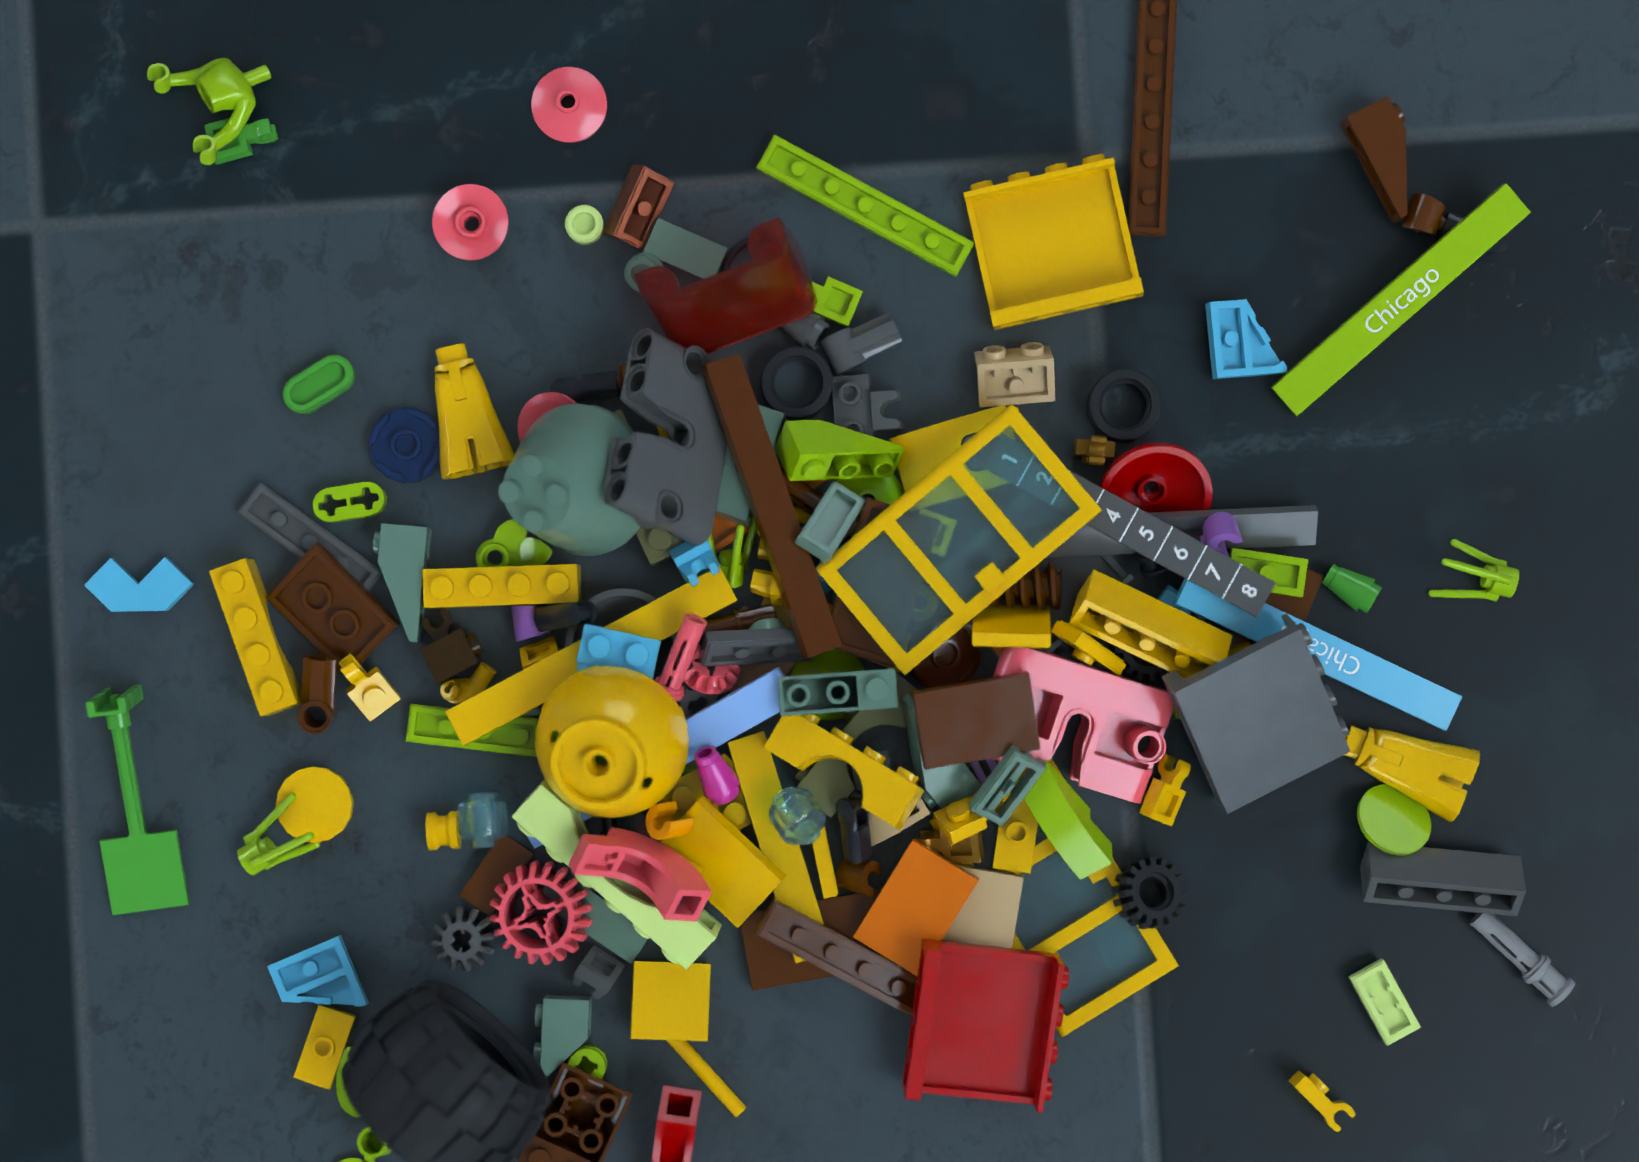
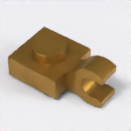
M1091 435L1089 440L1076 439L1073 444L1072 457H1081V464L1104 466L1105 460L1114 458L1116 442L1107 441L1106 436Z
M940 827L939 830L922 829L920 830V837H915L917 841L937 853H942L945 858L954 863H981L985 857L981 831L955 844H952Z

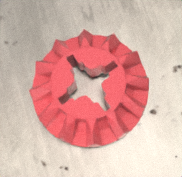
M698 644L683 681L690 688L704 694H721L729 691L737 683L741 667L738 665L713 666L715 670L712 675H709L707 666H701L699 658L701 645Z

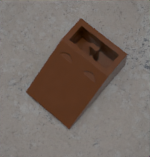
M563 1062L551 1087L552 1099L551 1103L544 1110L545 1119L532 1141L522 1151L518 1162H603L633 1097V1093Z

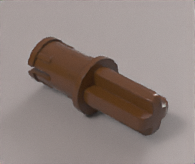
M772 604L738 611L735 608L732 609L730 614L706 619L707 626L704 628L702 636L704 638L705 631L748 630L756 621L764 618H777V613Z

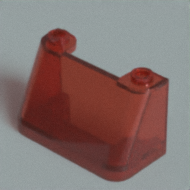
M780 218L763 223L754 228L750 233L748 249L752 258L751 261L685 287H680L677 277L667 267L655 266L634 274L641 295L668 339L686 348L694 345L699 346L708 355L811 314L817 302L816 292L799 243Z

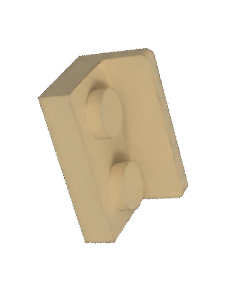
M1029 342L1021 345V348L1006 349L1003 346L992 345L983 348V351L974 352L980 408L1004 404L1010 405L1011 403L1017 405L1056 401L1054 357L1050 346H1044L1038 342Z

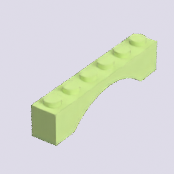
M545 778L512 816L517 821L518 828L525 835L535 837L546 847V851L551 858L559 863L564 862L568 867L582 835L589 834L581 812L562 801L548 786ZM575 875L582 885L595 889L603 896L605 904L612 911L619 914L622 913L627 917L639 935L646 939L651 938L659 945L662 953L669 961L674 964L679 963L685 969L717 938L722 924L704 908L697 922L665 920L652 899L636 886L616 878Z

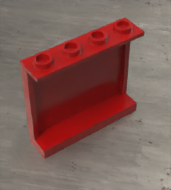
M922 939L901 1085L905 1099L921 1101L922 1093L1032 1104L1037 1113H1043L1044 1101H1050L1052 1095V1078L1048 1077L1050 1064L1056 1063L1058 1055V1042L1054 1041L1055 1028L1061 1027L1064 1009L1063 1004H1059L1061 990L1067 989L1069 982V968L1065 967L1059 953Z

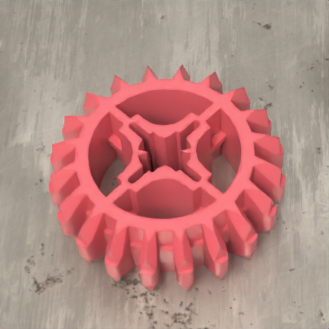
M538 860L531 862L529 869L524 864L516 867V874L509 872L503 877L505 884H499L495 887L494 891L500 898L492 899L490 906L499 910V912L492 914L489 921L500 923L501 927L494 931V936L499 937L504 934L507 938L502 944V949L506 950L512 945L516 947L514 958L519 959L527 953L528 964H534L540 956L542 963L549 965L553 960V956L559 962L567 958V951L573 954L579 949L577 941L583 942L587 939L588 934L583 928L590 927L593 920L583 914L590 912L593 909V905L591 903H582V899L589 894V890L582 889L578 892L575 887L579 883L577 878L573 877L571 880L566 878L569 870L568 867L564 866L555 873V864L552 861L547 862L543 869ZM537 884H543L554 889L560 897L550 898L546 896L542 891L543 888L538 887ZM522 889L524 893L522 898L525 906L524 912L519 917H516L515 901L519 891ZM555 907L547 913V916L542 915L539 917L535 916L532 918H528L530 915L536 912V909L546 910L548 908ZM567 908L568 924L565 933L561 937L558 931L560 928L558 913ZM531 928L535 930L540 939L545 938L546 941L537 940L529 936L523 929Z

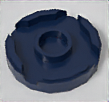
M412 407L400 408L383 414L373 425L368 439L370 456L375 468L386 478L400 483H418L430 477L440 466L439 425L428 413Z

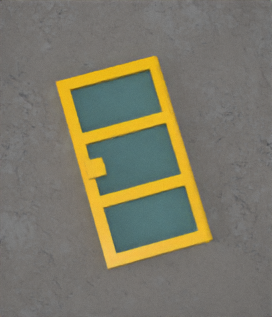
M1011 403L837 549L828 563L823 561L815 569L818 571V575L823 577L899 670L906 675L1100 513L1102 509L1021 415L1019 409Z
M1051 758V760H1050L1049 762L1052 764V766H1053V767L1059 772V774L1062 776V774H1061V772L1059 771L1058 767L1056 766L1055 762H1054L1053 759ZM1016 783L1014 784V787H1013V789L1010 791V793H1011V792L1014 790V788L1017 786ZM933 816L929 822L933 829L939 830L935 816ZM987 819L985 820L987 828L981 831L984 859L981 863H958L1025 875L1013 949L1059 953L1065 967L1069 968L1068 987L1066 990H1061L1059 1004H1063V1021L1061 1027L1055 1028L1060 1037L1068 1035L1179 966L1156 928L1139 929V925L1131 926L1127 923L1129 917L1121 918L1118 914L1123 908L1121 905L1114 906L1113 900L1119 899V894H1112V887L1119 885L1114 880L1117 874L1122 872L1113 857L1111 865L1080 880L1066 864L1038 824L1031 874L992 868L998 824Z

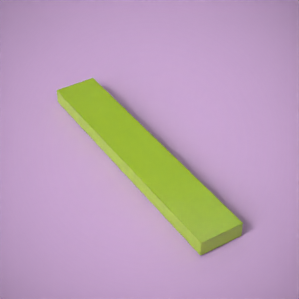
M775 134L756 167V170L955 278L974 245V242Z

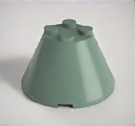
M572 403L553 408L541 415L527 430L505 473L503 482L499 485V497L505 503L509 514L519 525L564 552L578 556H596L611 552L627 543L640 528L633 516L607 505L603 499L613 438H631L634 432L616 414L597 405Z

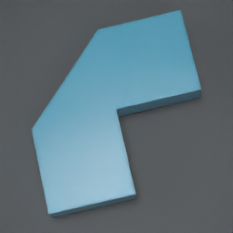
M164 557L140 583L114 558H110L84 586L111 612L169 611L195 583L168 557Z

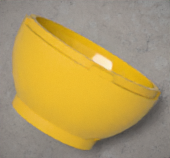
M596 665L577 671L575 674L567 677L552 691L543 704L537 723L535 751L540 770L548 786L562 801L577 811L592 816L618 818L634 815L653 807L672 790L682 776L688 758V724L681 706H678L674 698L660 684L647 675L624 667H598ZM553 731H557L559 733L556 742L554 741L552 736ZM597 754L603 755L607 759V764H598L594 756ZM646 777L652 778L651 784L642 786Z

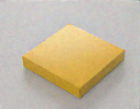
M989 604L973 618L972 645L980 647H1051L1050 605H1045L1044 609H1039L1038 605H1030L1029 608H1023L1022 604H1015L1013 608H1010L1007 604H999L998 607H993L992 604Z
M633 961L630 1039L708 1042L711 964L692 963L685 969L679 963Z

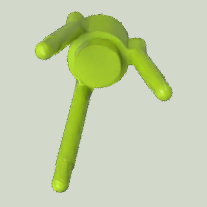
M754 516L750 523L742 553L744 526L742 524L737 525L733 550H722L719 556H716L712 533L707 539L731 588H737L744 584L745 571L749 569V558L758 529Z
M1452 539L1450 542L1452 546L1489 565H1486L1483 569L1448 558L1442 559V565L1480 576V586L1486 589L1430 590L1428 592L1430 597L1479 598L1497 602L1499 596L1511 598L1514 595L1519 582V570L1507 566V561L1494 558L1457 539Z
M294 793L289 794L254 831L243 837L246 845L237 850V856L243 868L250 875L254 876L264 869L269 870L281 862L320 847V842L302 845L314 838L313 832H308L278 847L268 837L260 838L296 799Z

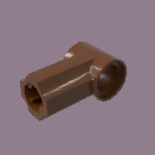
M328 654L303 656L301 705L298 710L297 720L301 729L306 733L313 735L321 734L328 729L336 718L338 712L336 704L338 657ZM309 707H321L326 713V720H314L309 714Z

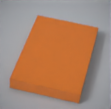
M913 838L858 926L853 938L917 976L922 939L942 941L979 881V878Z

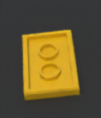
M702 796L681 818H694L691 832L682 837L663 839L660 843L673 849L681 856L705 867L702 876L712 890L708 901L733 925L739 928L787 875Z

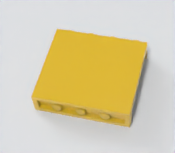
M1097 154L1083 158L1082 165L1068 168L1067 163L1054 164L1044 168V174L1030 177V172H1020L1008 176V182L993 185L992 180L981 181L970 185L971 191L963 192L994 330L1143 297L1144 290L1137 269L1116 175L1114 157L1105 159L1104 154Z

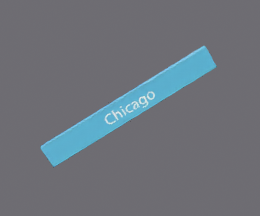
M1185 578L1173 602L1256 643L1286 628L1281 617L1286 613L1265 603L1259 615L1254 617ZM1289 615L1297 625L1303 623L1308 630L1313 642L1308 645L1311 655L1315 654L1320 660L1325 671L1324 675L1432 726L1447 731L1462 696Z

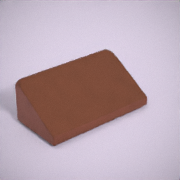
M632 165L605 224L603 234L643 251L675 182L645 166Z

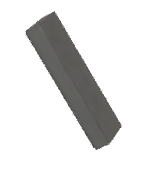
M793 628L705 631L699 652L701 666L813 661L814 658L812 656L803 659Z

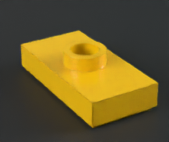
M1062 620L1056 621L1051 633L1074 648L1071 654L1073 657L1090 667L1095 663L1118 676L1121 675L1126 667L1124 660L1082 630Z
M1009 793L1007 796H1004V798L1001 801L1002 804L1005 802V800L1011 793ZM1024 799L1003 826L998 824L992 868L1031 874L1038 822Z
M319 1004L293 1078L330 1090L357 1015L328 1005Z

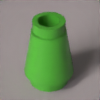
M1335 564L1332 565L1322 582L1323 585L1327 586L1328 589L1356 612L1360 609L1368 613L1382 589L1380 585L1374 583L1376 579L1343 567H1338Z

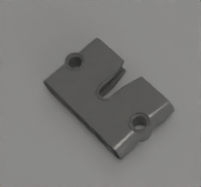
M644 328L635 335L631 342L620 400L648 422L664 429L668 433L670 440L639 432L633 433L632 437L627 439L613 438L603 499L607 505L633 516L637 524L643 529L660 527L669 534L693 545H701L709 538L714 526L728 443L701 368L712 361L709 360L706 352L699 346L694 345L686 348L649 328Z

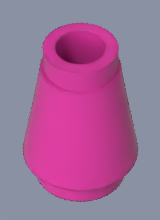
M705 746L695 753L694 758L704 796L716 805L732 801L740 791L739 778L714 746Z

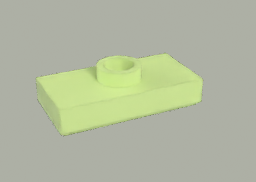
M1381 958L1348 976L1383 1042L1387 1046L1421 1028L1384 959Z

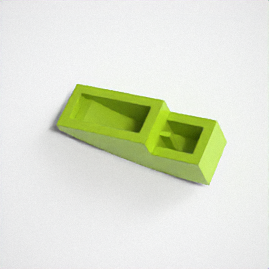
M1045 759L1044 762L1047 768L1024 797V800L1052 845L1081 880L1112 864V843L1091 820L1090 808L1052 764ZM1029 768L1022 772V774L1015 782L1016 785L1020 782V780L1023 778V776L1026 774Z

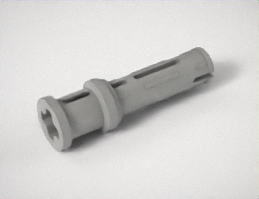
M1476 913L1470 920L1469 924L1522 972L1523 981L1526 984L1532 983L1548 998L1547 1003L1551 1007L1562 1002L1573 990L1576 983L1573 979H1566L1551 965V959L1548 956L1536 954L1494 914Z

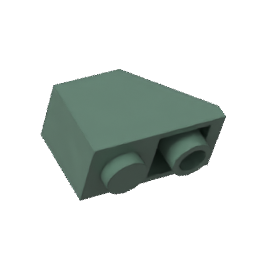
M546 994L543 998V1004H536L535 1027H542L541 1042H535L533 1057L543 1069L546 1077L591 1035L592 996Z

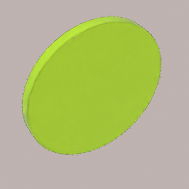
M1381 784L1369 789L1359 801L1357 819L1360 829L1365 837L1378 849L1393 855H1409L1417 852L1428 841L1431 833V819L1428 810L1405 794L1387 784Z

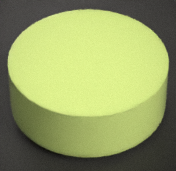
M579 205L567 214L565 228L573 241L582 245H588L596 242L601 237L604 221L601 214L594 207Z

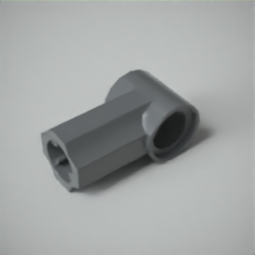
M887 312L853 329L851 327L842 329L824 338L820 343L835 375L840 376L862 366L867 362L866 359L902 343V339L892 317Z

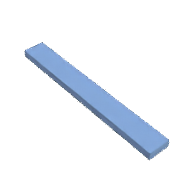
M779 666L686 718L689 734L686 764L695 760L694 755L699 749L705 746H714L716 748L780 712L778 677L785 676ZM646 777L642 786L651 784L652 778ZM581 812L583 821L593 817L592 815ZM527 836L534 849L542 845L535 837Z

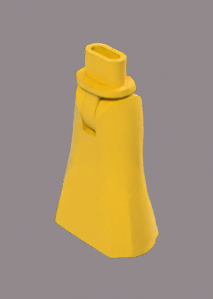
M465 343L435 350L439 364L434 370L436 373L435 396L439 425L441 478L456 479L509 466L514 457V452L495 412L484 380L473 358H468Z
M1352 725L1349 727L1350 735L1346 736L1345 739L1350 752L1344 755L1353 758L1355 765L1377 780L1405 794L1450 823L1455 820L1467 795V790L1462 789L1463 784H1471L1480 762V752L1478 750L1420 739L1389 730L1368 727L1365 731Z

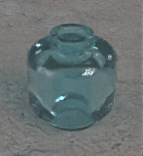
M788 787L781 790L773 797L768 812L769 820L781 839L791 845H808L814 842L820 836L826 822L825 812L813 794L804 788Z
M497 792L467 793V799L458 804L459 836L464 840H471L472 848L495 847V840L502 839L508 834L507 803L503 799L498 798Z

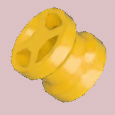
M450 811L447 815L439 816L436 812L427 813L425 829L428 850H438L440 846L460 849L462 831L459 811Z

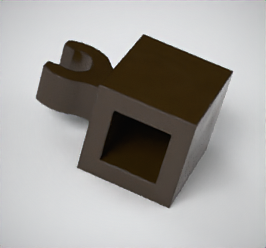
M446 608L440 609L444 623L439 628H435L428 617L422 619L424 629L432 636L434 642L420 649L437 684L444 683L483 662L479 654L483 653L484 649L474 632L468 634L466 629L460 628L450 633L453 617Z

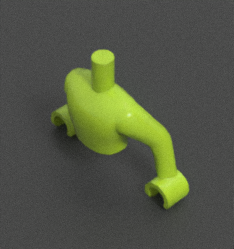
M218 58L197 69L185 72L170 73L169 68L161 63L152 64L147 70L148 80L155 81L154 89L160 94L167 93L172 86L196 85L203 101L212 113L222 110H234L226 125L212 137L199 135L194 138L193 151L196 153L201 152L199 158L200 162L204 165L213 164L217 158L216 152L235 139L247 123L256 106L255 95L251 86L271 79L270 71L266 65L242 73L228 58Z

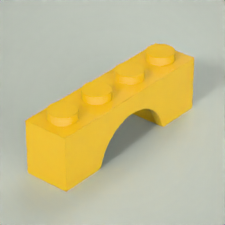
M244 558L210 570V576L259 715L270 716L300 705L301 690L293 667L286 659L273 630L267 608V599L265 598L267 593L255 560Z
M559 564L423 569L424 608L550 605L582 601L581 565Z
M814 714L781 717L763 748L801 771H804L818 761L826 759H838L849 763L857 771L862 782V808L901 831L925 791L916 785L919 777L901 766L898 767L896 772L883 765L886 758L867 746L862 753L850 745L854 739L836 727H833L829 733L817 726L821 719Z

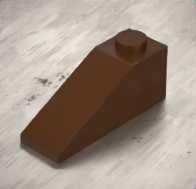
M1386 96L1347 116L1340 125L1390 220L1394 224L1408 215L1406 129L1403 125L1405 117L1397 103H1391L1389 97Z

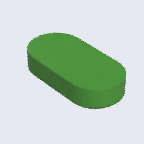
M340 355L326 356L287 381L283 389L284 402L294 412L300 414L312 413L351 388L355 381V369L349 360Z

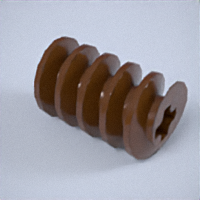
M987 559L985 567L993 562L992 559ZM1003 559L999 567L1002 573L1009 568L1007 559ZM1049 561L1045 572H1042L1040 565L1037 564L991 603L992 606L998 607L1004 596L1007 606L1010 608L1014 607L1017 598L1020 597L1023 608H1029L1032 599L1035 598L1038 608L1044 609L1048 599L1051 598L1054 609L1059 610L1062 595V569L1060 572H1057L1054 562Z

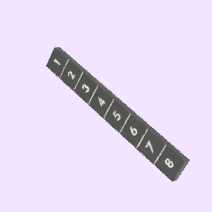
M1001 434L983 467L985 470L1069 516H1072L1080 509L1028 447ZM1070 471L1102 509L1086 525L1252 616L1257 617L1276 584L1275 582Z

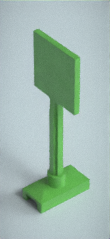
M141 684L133 685L120 696L119 693L112 694L111 688L103 689L86 702L88 718L106 716L107 727L112 731L129 829V836L99 841L112 915L184 906L190 903L177 829L153 833L146 831L129 733V726H131L129 710L144 699Z

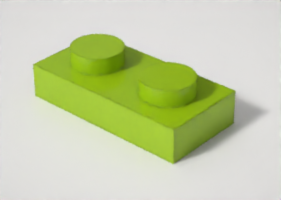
M1230 548L1229 558L1276 583L1271 593L1303 597L1309 559Z

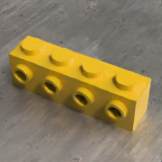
M1094 569L1077 594L1069 622L1070 625L1169 672L1176 670L1184 679L1227 658L1232 639L1231 634Z

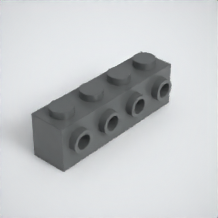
M1368 842L1360 866L1363 901L1368 903L1517 916L1526 894L1521 856L1422 847L1415 853L1400 856L1386 853L1375 847L1371 842Z

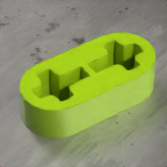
M359 482L320 490L315 495L313 510L319 519L328 523L373 517L385 509L387 495L380 485L373 482ZM368 488L372 494H376L379 497L378 501L373 502V509L368 510L365 504L354 505L353 499L364 497L365 490ZM332 495L333 500H346L347 506L336 508L335 515L333 516L330 515L329 511L322 510V504L327 503V496Z

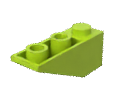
M823 420L785 421L775 445L776 453L789 481L892 477L904 452V448L901 445Z

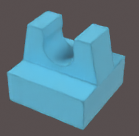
M707 540L701 545H693L685 541L669 550L684 581L691 586L699 584L698 577L709 571L712 575L720 572V564Z

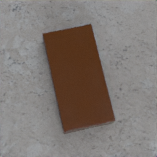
M503 831L459 896L490 917L496 910L490 906V901L494 898H500L494 891L495 887L499 884H505L503 877L509 872L516 874V867L521 864L526 866L535 853Z

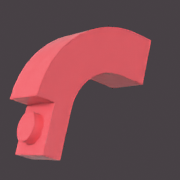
M611 827L607 836L583 834L568 864L574 875L616 878L636 886L652 899L665 920L697 922L712 893L703 876L683 856L657 840L630 830Z

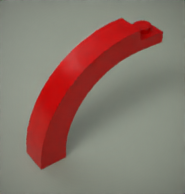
M663 1085L651 1162H691L702 1091Z

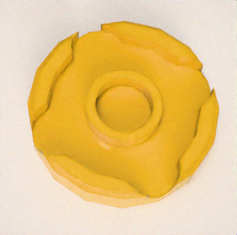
M313 766L297 770L285 779L277 793L276 807L289 794L294 793L296 795V799L278 817L286 832L295 838L308 832H313L314 838L307 842L319 843L330 840L345 830L352 818L354 800L350 788L341 775L329 768Z

